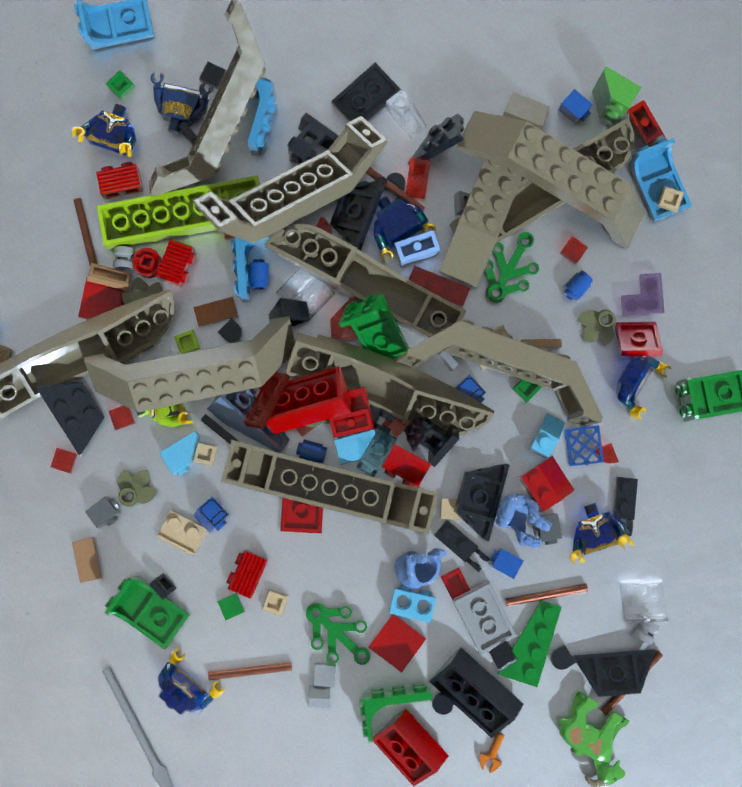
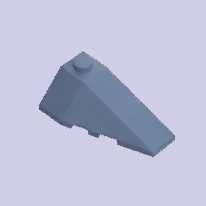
M254 389L216 396L207 408L222 423L277 453H281L290 440L285 432L274 435L264 422V403L261 404L258 401Z

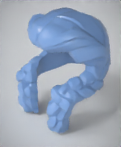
M510 494L506 496L497 509L496 524L503 528L514 529L521 546L526 544L533 548H540L542 539L525 533V522L528 514L529 522L531 524L534 523L535 527L540 528L542 531L550 530L551 523L539 514L538 503L524 494Z
M434 548L427 553L428 557L425 554H419L414 551L399 556L395 562V572L400 583L411 589L431 584L441 571L440 557L446 556L445 550Z

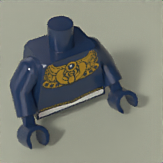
M153 72L150 79L155 84L153 86V94L157 110L165 121L170 122L168 132L179 134V125L185 121L188 126H192L193 122H197L207 112L210 99L208 95L213 92L214 88L211 85L208 92L205 91V83L199 86V90L168 83L161 85L164 80V74L160 73V80L158 81L155 79V73Z

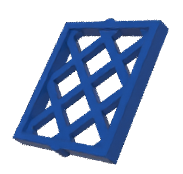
M599 425L565 430L570 466L604 462ZM593 428L595 431L591 436L585 432L586 429ZM579 430L580 434L575 437L571 432ZM596 433L598 435V441L593 438ZM582 434L589 438L585 444L579 440ZM569 436L574 439V441H573V443H572L571 445H570V438H569ZM591 440L597 444L593 450L587 446ZM576 442L582 445L579 451L572 448ZM598 447L600 451V456L597 453H595ZM584 448L591 452L587 458L580 454ZM571 450H572L574 453H576V455H575V457H574L573 459H572ZM593 454L599 458L597 461H589ZM578 456L584 460L583 463H575L574 461Z

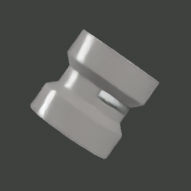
M126 246L114 247L113 254L115 255V260L113 261V268L133 270L131 260L132 256H134V248Z
M641 617L639 628L634 631L632 636L652 645L654 641L653 636L658 632L660 626Z

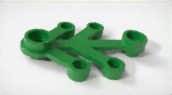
M523 232L519 235L517 239L518 247L508 264H506L503 253L504 246L499 242L495 244V246L501 248L500 252H496L494 248L492 250V254L496 256L501 277L497 282L493 272L494 263L491 260L487 262L491 265V269H484L483 271L486 273L489 283L485 294L490 302L500 303L507 294L518 291L524 293L529 289V282L527 280H520L517 284L505 286L508 279L527 274L533 276L538 273L539 265L535 262L529 263L528 266L514 269L525 249L531 248L534 243V237L531 233ZM527 239L528 244L523 245L521 240ZM530 266H535V267H536V271H535V272H531V271L529 270V267H530ZM525 283L526 289H521L519 284ZM493 290H497L499 292L498 297H494L492 295Z
M313 603L306 610V617L313 626L311 647L314 650H320L323 647L324 642L321 638L322 624L328 633V654L326 660L329 664H336L339 660L336 650V638L354 654L356 663L360 665L367 664L370 660L369 650L365 647L359 648L342 632L357 631L358 633H364L367 630L366 622L358 620L351 623H332L327 617L341 616L343 619H348L352 614L351 608L343 606L341 608L325 609L322 604ZM344 608L350 611L348 616L342 615ZM313 610H319L320 616L314 617L312 615ZM363 623L365 625V628L363 630H358L357 624ZM314 640H320L321 646L315 647L313 644ZM360 653L366 654V658L364 660H360L358 658V655ZM330 654H335L337 659L330 661L328 657Z

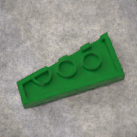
M542 600L539 602L512 648L518 660L502 671L498 670V675L538 687L561 612V606Z

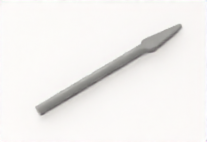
M110 667L103 670L102 672L153 768V778L160 787H172L167 769L161 766Z

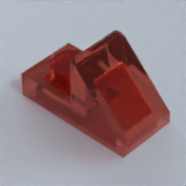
M410 158L406 193L412 198L425 199L431 160Z

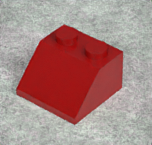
M394 444L382 468L385 469L384 473L394 479L396 476L402 478L403 484L419 487L431 463Z
M553 455L518 477L530 498L538 503L539 512L546 511L574 491V488Z

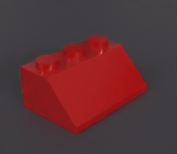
M407 709L397 714L372 738L376 746L413 787L437 773L449 757Z

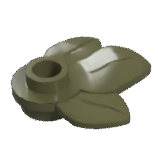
M136 277L132 284L131 292L122 293V300L124 304H128L162 292L161 284L156 282L149 286L144 280Z
M588 310L578 317L577 320L585 325L582 333L584 342H594L600 339L602 344L606 346L613 340L615 335L613 326L615 325L616 317L610 310H601L600 312ZM602 317L608 318L607 324L602 322Z
M126 470L121 472L117 484L120 489L118 499L122 505L131 507L137 502L145 504L156 496L157 490L148 487L150 476L147 470L139 471L133 476ZM129 492L133 495L131 500L126 499V494Z

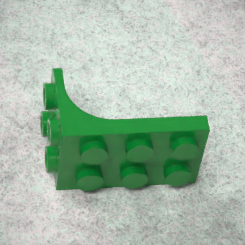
M383 294L378 296L370 295L360 303L352 302L346 306L339 325L341 328L351 325L363 348L391 359H396L399 355L410 349Z
M742 370L693 379L685 378L676 382L675 393L677 398H680L681 406H679V413L681 418H684V422L742 412Z
M138 576L124 579L117 588L120 590L115 597L112 596L105 605L107 608L105 611L106 615H114L127 622L164 650L190 616L188 612L167 597L162 600L150 585Z
M425 683L413 684L412 688L398 685L393 686L392 690L384 691V688L371 689V693H363V699L360 700V713L366 719L362 721L363 738L368 737V743L373 742L371 722L378 710L389 705L433 700L430 686H425Z

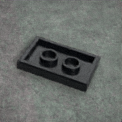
M375 62L331 101V104L348 122L360 116L367 122H370L402 93V90Z

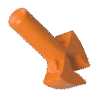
M500 732L496 734L488 753L480 752L479 759L482 770L484 769L485 762L490 760V758L492 760V765L489 769L490 773L501 766L502 761L497 759V753L504 739V734Z

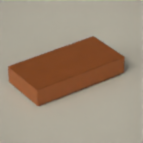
M233 297L193 307L199 328L238 317Z

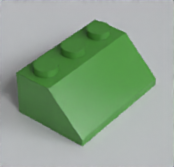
M605 67L592 90L599 118L603 119L602 121L609 126L618 124L628 111L641 87L610 68Z

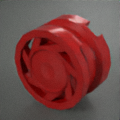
M142 248L135 253L132 263L140 276L151 279L156 277L162 258L154 249Z

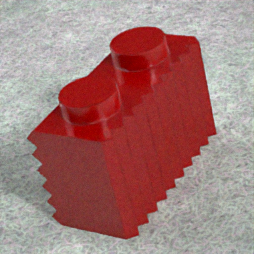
M645 100L628 109L629 117L649 148L655 146L657 141L666 138Z
M133 162L122 163L121 167L117 168L105 166L101 168V171L96 172L100 194L104 199L144 191L139 167L137 164H133Z
M170 239L156 274L158 280L180 288L183 283L186 284L190 272H187L190 264H194L197 256L194 253V247Z
M244 550L243 553L239 552L234 563L238 565L235 573L231 571L226 581L229 584L228 590L251 599L268 559L248 550Z

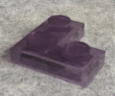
M661 273L640 274L641 294L621 296L622 317L665 313Z

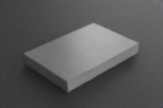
M489 580L452 599L480 656L503 642H508L517 637Z

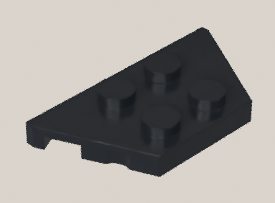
M457 113L451 118L447 117L441 124L432 126L424 141L408 161V164L415 168L463 141L464 136L461 133L464 131V118Z
M382 176L378 177L376 181L359 182L350 193L340 197L330 221V225L345 240L360 251L387 183V179Z
M83 382L37 386L36 389L78 455L82 454L105 418Z
M499 464L464 472L454 512L486 541L490 540L509 464Z
M655 649L574 655V660L598 697L641 694L655 655Z

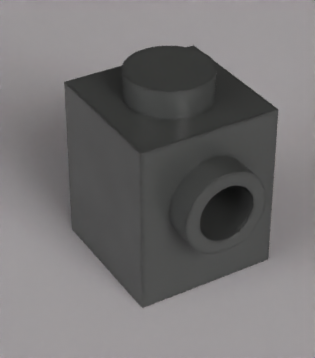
M106 496L85 511L96 528H102L106 524L107 526L112 525L118 520L117 516L121 514L118 509L120 508L118 502L113 497L110 499V497Z
M558 513L543 515L542 517L551 523L550 530L542 531L540 528L533 526L534 536L542 539V542L545 541V545L555 544L557 539L562 538Z

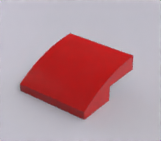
M86 277L78 317L90 319L125 305L122 300V293L129 292L130 287H128V291L89 282Z
M366 386L348 390L351 413L329 419L334 438L374 428Z

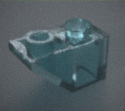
M378 430L356 468L375 477L397 438L389 433Z

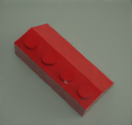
M340 366L263 388L264 422L274 435L351 413L350 395Z

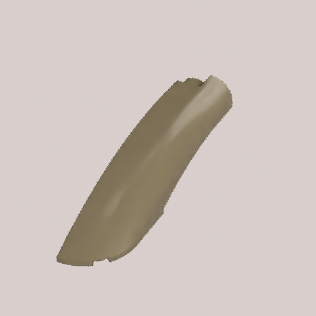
M629 118L573 149L611 173H615L623 167L632 154L634 131ZM522 180L496 243L540 219L566 202L529 180ZM461 217L455 219L449 225L453 233H455Z
M295 224L294 226L282 228L275 232L264 245L293 265L358 303L364 301L370 295L378 296L383 294L397 324L424 339H428L453 324L462 321L466 313L465 309L417 285L358 250L357 247L316 226Z
M166 290L97 315L57 333L1 363L0 419L41 397L36 389L37 386L67 384L88 375L84 357L105 353L107 358L121 363L157 342L169 329L171 317L174 315V300L171 291Z
M298 332L286 366L285 374L296 378L340 366L348 390L366 386L371 405L401 419L402 423L409 424L415 416L427 417L445 431L453 424L459 428V435H466L468 431L482 428L494 414V410L422 371L368 349L320 334L315 338Z

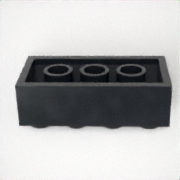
M459 648L451 655L429 681L440 692L450 694L454 700V705L491 738L515 721L524 705L523 702L462 648Z

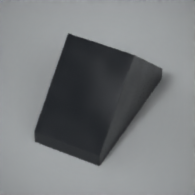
M279 298L268 314L269 320L290 316L291 326L311 320L306 301Z

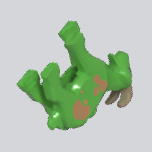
M577 690L571 705L569 718L558 720V723H560L559 734L571 746L570 750L579 756L585 754L593 759L598 778L595 780L586 775L587 783L591 787H606L625 776V771L620 767V760H617L613 766L610 765L613 751V741L619 730L625 727L630 720L611 711L602 729H598L587 722V713L589 710L596 708L599 703Z

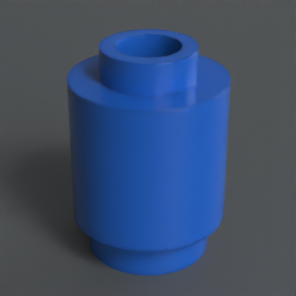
M254 259L253 263H249V284H251V289H267V284H269V264L265 263L264 259Z
M582 270L579 273H575L563 286V294L571 301L573 299L578 301L591 287L592 278Z
M304 439L303 443L299 442L296 454L301 459L324 463L328 447Z

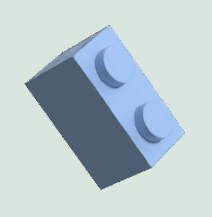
M434 230L394 244V250L400 267L438 255L440 252Z

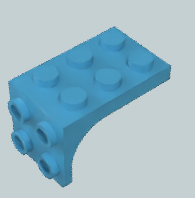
M76 0L77 4H74L77 17L79 16L81 22L78 23L80 35H83L85 43H88L92 50L154 37L147 0H124L104 5H90L83 2V0Z
M267 78L258 79L255 85L257 91L254 96L259 100V104L247 141L251 155L258 157L266 146V139L264 138L266 132H270L271 114H275L277 109L274 84Z
M663 138L657 141L655 146L649 148L646 145L639 148L628 163L653 222L675 214L672 211L657 206L664 186L684 192L676 213L692 206L673 162L672 146L675 143L674 138L670 140Z
M273 234L254 244L235 237V240H231L232 252L236 257V260H233V271L238 278V281H234V289L237 297H240L242 302H251L248 270L249 253L256 244L267 241Z

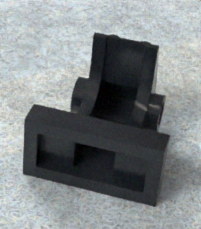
M306 112L302 116L298 127L301 133L297 137L293 136L287 145L289 147V161L299 165L317 156L316 150L319 146L328 150L339 135ZM310 137L314 142L311 145L304 139Z
M415 416L404 429L406 439L413 452L416 451L419 444L429 449L428 462L433 467H436L459 440L458 427L452 424L445 431L427 417ZM427 432L432 433L433 435L429 438L427 437Z

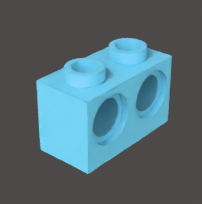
M400 585L399 588H394L389 614L431 623L436 600L432 596V592L420 590L419 593L412 592L411 588ZM400 595L408 597L409 601L406 606H399L397 604V598ZM420 600L428 601L429 606L427 610L420 611L417 608Z

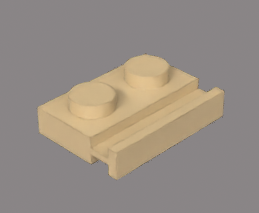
M170 510L157 538L194 556L207 530L198 523Z

